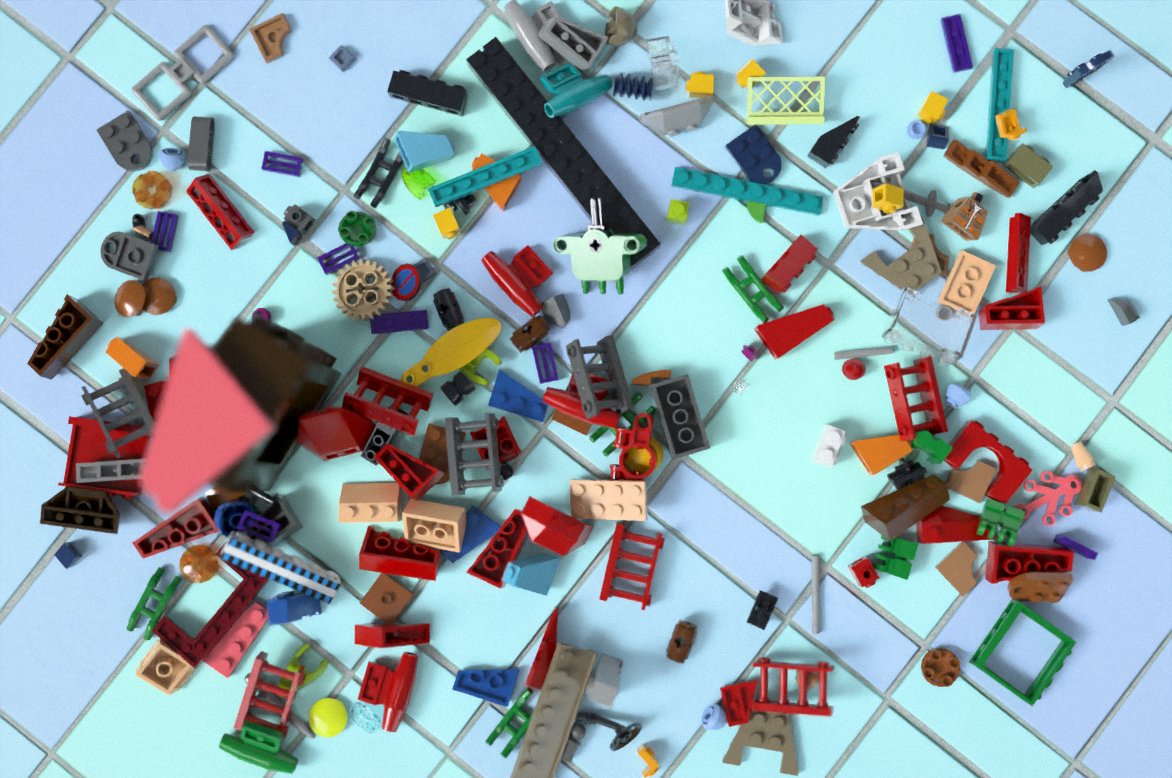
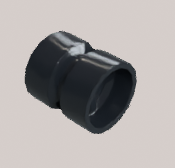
M461 370L453 376L452 382L447 381L440 387L455 406L464 400V394L469 395L476 390Z

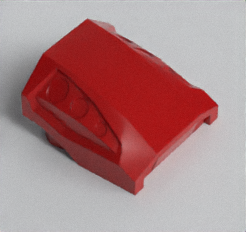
M505 416L501 417L498 420L497 428L499 462L507 463L517 458L522 452ZM482 428L477 431H471L470 435L473 441L486 440L487 429ZM488 447L477 448L482 459H489Z

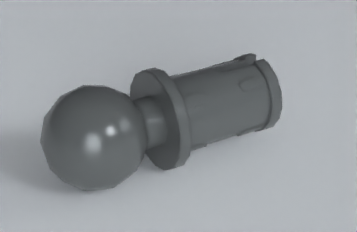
M582 724L572 726V737H568L562 754V758L572 761L577 747L581 745L578 740L586 734V728Z

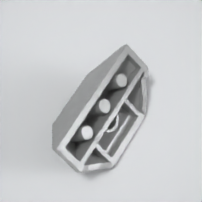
M711 95L640 114V123L663 136L669 135V137L676 136L685 130L687 132L695 131L702 124L713 105L715 97Z

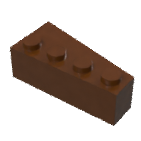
M68 294L63 299L65 302L61 309L58 308L55 313L56 318L52 325L47 327L44 339L38 343L27 363L39 376L50 380L59 373L103 324L79 299Z
M933 474L862 505L861 510L865 523L891 541L950 500L947 483Z

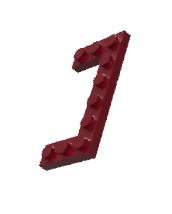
M225 543L221 546V548H220V549L217 551V553L215 554L218 558H220V556H221V551H222V549H223ZM221 559L241 576L243 580L195 639L168 616H164L152 632L196 669L270 579Z

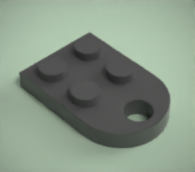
M129 110L96 129L115 162L123 169L137 172L146 168L151 162L153 156L152 146ZM136 156H141V163L138 165H134V158Z
M113 232L103 240L100 254L104 264L109 268L147 282L159 245L124 232ZM113 243L114 251L110 253L109 246Z

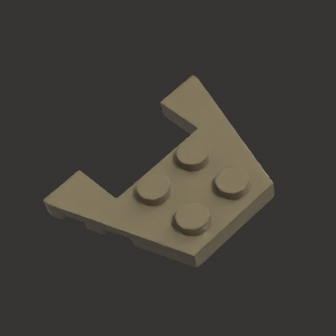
M922 216L923 225L908 229L918 242L913 248L888 266L884 264L875 251L860 261L863 266L868 267L875 274L883 277L908 296H911L942 273Z
M751 707L748 723L739 725L734 739H732L726 754L722 758V763L740 766L743 746L782 752L779 772L798 776L789 714L754 711Z

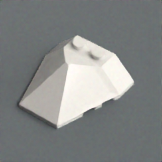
M725 0L726 34L751 46L774 45L783 42L781 24L779 20L776 21L773 11L776 8L774 4L771 5L770 0Z
M899 152L880 157L833 191L845 228L907 230L923 225L918 207L911 208L908 200L904 199V207L895 210L894 213H884L883 210L872 207L873 189L876 188L873 186L874 182L887 183L904 189L900 173L905 169Z

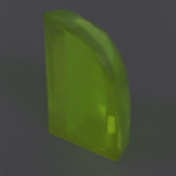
M407 168L402 169L401 176L406 188L420 201L426 196L425 190L430 186H434L436 179L423 169L411 173L408 172Z

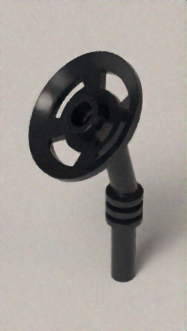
M577 712L575 718L577 721H584L585 724L589 722V724L593 723V725H596L597 723L616 730V736L609 747L611 751H617L625 747L642 729L640 723H634L625 727L620 723L598 716L597 713L593 715L592 712L590 714L588 712Z

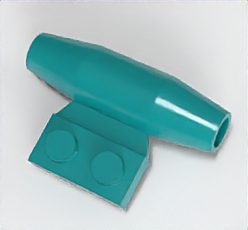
M571 63L541 76L540 82L551 94H557L544 105L545 112L550 118L571 113L597 100L613 86L612 80L607 74L583 81L582 74Z

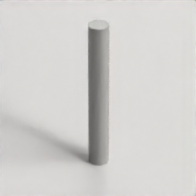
M892 347L835 352L834 360L892 354Z

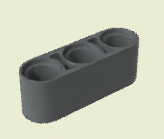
M193 116L191 119L187 160L189 170L208 172L211 170L215 133L213 117Z

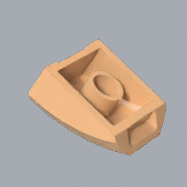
M158 639L139 662L135 675L167 695H172L182 688L193 674L194 668L165 642Z

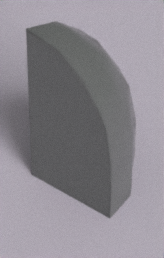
M564 294L541 302L543 306L542 312L549 322L557 326L569 323L570 310Z
M1116 297L1107 299L1122 326L1129 325L1140 318L1136 308L1130 301Z

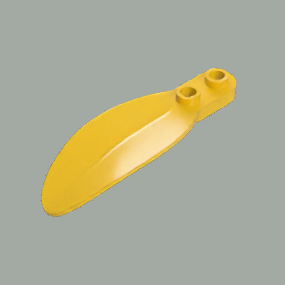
M480 318L451 329L429 348L423 360L402 374L401 381L419 387L434 376L445 375L460 369L477 358L496 340L502 329L501 323L493 318ZM427 365L428 371L424 372L423 368ZM409 376H412L413 381L411 383L408 382Z

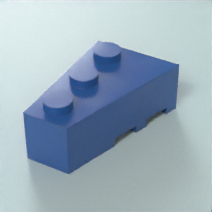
M285 591L272 596L273 599L266 601L269 626L292 623L302 620L304 616L310 618L312 615L322 614L320 600L304 593L294 594V591Z

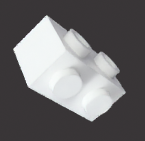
M828 424L823 425L810 461L827 468H832L833 465H836L839 459V454H837L839 448L843 447L846 441L844 436L846 431Z

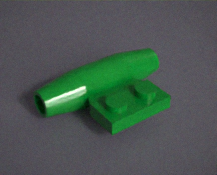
M247 720L242 727L241 736L224 733L218 747L238 760L269 771L293 774L299 761L298 758L280 749L283 733Z

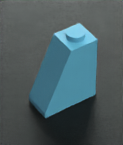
M400 130L397 131L394 137V141L409 173L448 161L454 154V146L445 135Z
M543 553L508 562L502 581L513 587L547 596L561 559L548 553Z

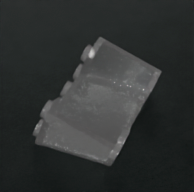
M904 287L898 296L881 335L884 342L902 346L901 348L908 352H917L923 358L932 356V359L943 366H948L963 358L977 315L960 308L951 313L919 300L923 293Z

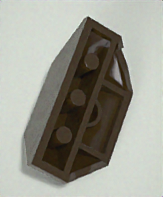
M68 486L41 505L39 524L118 534L120 513L106 491Z

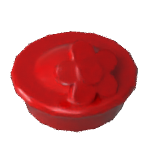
M849 359L842 365V373L849 380H858L866 372L864 363L857 359Z

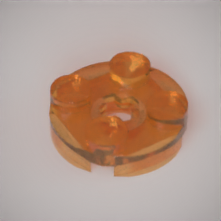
M147 171L148 173L140 174L132 184V194H134L135 201L140 206L149 210L164 208L171 198L172 184L164 175L156 171ZM155 186V194L150 195L148 188Z

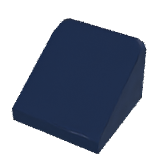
M930 124L926 146L944 150L949 141V127Z
M283 221L282 224L290 244L295 246L303 235L288 222Z
M65 542L54 554L65 569H68L82 557L70 542Z

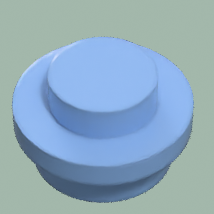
M912 121L907 127V134L912 139H921L926 134V126L922 121Z

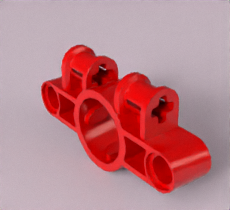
M640 413L635 418L633 428L615 427L616 438L612 446L622 448L623 450L619 456V464H610L609 466L611 468L609 480L645 481V478L656 468L658 455L656 449L651 445L654 418L650 413ZM640 417H646L649 420V425L642 426L640 424ZM629 448H645L650 453L652 458L649 460L651 467L648 471L640 473L639 470L634 469L632 471L628 467L626 461Z

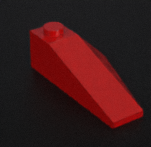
M943 505L916 523L917 543L922 544L995 539V534L992 539L987 538V529H985L982 536L976 534L980 516Z
M557 607L553 610L525 683L527 687L540 690L543 687L556 650Z

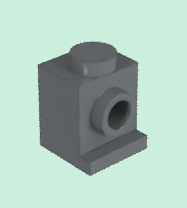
M296 204L293 207L288 206L284 211L285 217L283 219L304 235L316 221ZM299 214V219L294 220L296 215Z

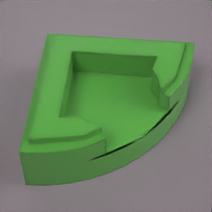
M747 201V211L754 221L762 224L766 204Z

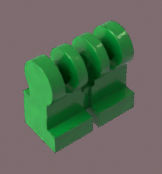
M928 431L916 432V439L910 440L912 443L910 447L920 449L929 457L926 460L931 464H942L953 448L940 438L933 439Z
M988 498L983 505L976 534L982 536L985 529H987V538L992 539L997 531V524H999L1001 529L997 533V541L1002 542L1004 536H1007V545L1013 546L1025 511L1011 506H1007L1004 510L1005 504Z
M881 535L880 539L888 541L889 545L883 546L878 544L877 548L883 549L886 553L888 551L892 552L894 556L889 558L886 554H875L876 558L883 560V564L873 563V568L908 580L913 563L906 562V559L914 561L918 544L899 538L889 541Z

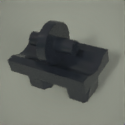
M471 193L464 198L461 197L443 206L445 209L452 208L454 212L460 208L466 216L477 203V199Z
M904 458L899 459L900 465L895 466V471L887 474V478L895 486L896 490L907 486L906 481L912 479L914 483L924 479V474L927 471L919 462L914 463L913 460L906 462Z
M759 590L746 622L765 630L778 597Z

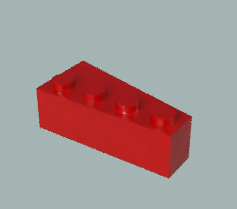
M988 541L985 580L991 584H996L1002 581H1011L1021 574L1031 572H1071L1074 552L1065 547L1017 543L1009 546L1005 542Z

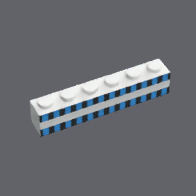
M232 531L221 551L220 558L328 604L331 603L340 586V577L337 573L330 570L327 572L315 563H306L296 555L290 556L285 554L280 548H271L261 540L250 539L242 532L236 533Z

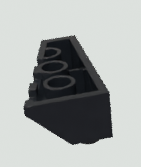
M1093 170L1080 178L1031 224L1030 234L1041 245L1055 242L1059 238L1057 234L1061 230L1066 231L1072 226L1073 223L1071 221L1075 217L1077 219L1086 212L1085 208L1088 205L1092 206L1100 199L1098 195L1103 192L1098 172Z

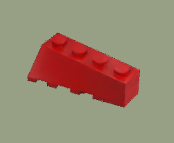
M367 527L359 552V570L436 581L440 567V551L418 543L414 545L405 538L397 539L390 536L388 532L383 531L381 533L375 531L374 527Z

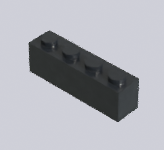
M393 70L387 90L390 98L461 117L463 116L468 98L467 90L461 85L454 84V86H450L442 80L432 81L423 75H410L405 70H399V72Z

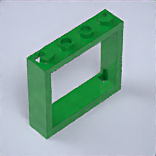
M1011 599L969 660V663L1033 707L1035 702L1041 699V693L1044 689L1051 685L1054 674L1063 667L1065 658L1072 654L1071 650L1076 641L1018 600ZM1020 612L1061 640L1025 694L984 666Z

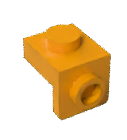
M1010 108L995 115L1000 137L1015 140L1020 138L1021 134L1027 132L1025 127H1019L1016 109Z
M642 744L637 748V753L648 764L642 771V776L644 778L652 777L659 770L657 768L659 762L655 758L656 753L649 746L646 748Z

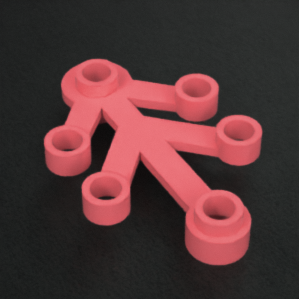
M1043 471L1040 474L1041 481L1053 482L1061 486L1052 489L1036 484L1034 480H1026L1023 483V488L1026 491H1035L1045 495L1026 505L1016 504L1014 508L1020 510L1023 508L1025 510L1023 519H1026L1031 511L1048 503L1046 513L1042 517V523L1052 526L1056 522L1054 513L1059 496L1065 494L1063 505L1059 507V514L1064 517L1071 516L1073 512L1071 508L1073 496L1082 489V481L1078 476L1069 475L1062 478L1053 475L1050 471ZM1046 473L1049 474L1048 480H1045L1044 475ZM1072 481L1075 482L1074 488L1070 486ZM1029 482L1033 485L1031 489L1027 487ZM1065 507L1068 509L1067 514L1063 513ZM1048 516L1051 517L1050 523L1046 522Z

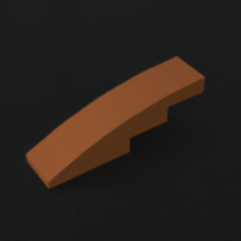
M952 140L943 157L965 173L1007 198L1012 196L1020 183L993 160L988 161L975 150L970 151L958 140Z

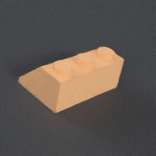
M398 483L342 484L339 500V523L401 521V487Z
M410 499L402 512L405 539L411 544L418 543L427 547L460 552L466 528L465 508Z

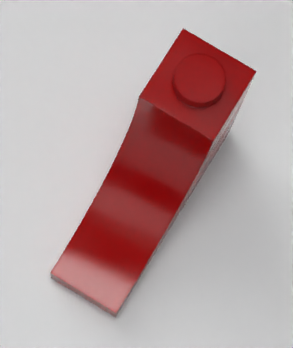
M430 623L355 624L354 644L385 649L430 643Z

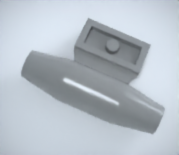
M511 0L503 9L512 30L528 55L544 72L550 70L556 65V61L549 45L538 36V33L548 19L555 16L562 19L563 17L552 1L536 9L531 17L516 0Z

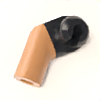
M139 213L132 216L134 232L147 240H151L153 232L146 228L144 217Z

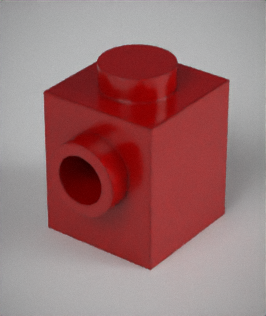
M863 556L847 565L858 586L862 588H869L875 585V580L879 579L868 557Z

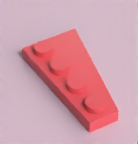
M258 601L252 604L240 615L203 662L226 678H229L267 622V607Z

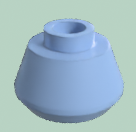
M164 148L159 152L161 163L168 171H177L182 167L186 159L185 153L177 148Z
M957 383L948 385L945 397L947 404L951 407H962L971 401V394L963 386Z
M712 704L704 710L701 721L703 727L707 730H720L726 725L727 718L719 705Z

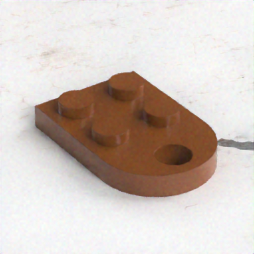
M428 423L419 460L445 473L436 484H444L450 481L445 427ZM460 432L462 442L465 439V432Z
M1031 572L1013 578L1008 583L1007 589L1013 600L1033 603L1060 602L1074 578L1072 573Z

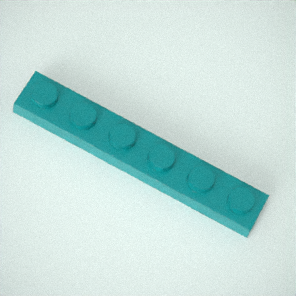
M994 48L992 52L985 157L988 161H1007L1008 138L1000 137L995 115L1010 109L1014 49Z
M533 146L430 187L428 191L436 208L542 165V161L536 147Z

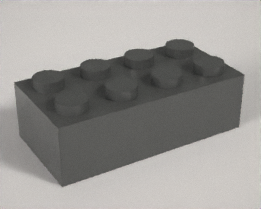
M682 375L650 385L671 459L710 449L689 375Z

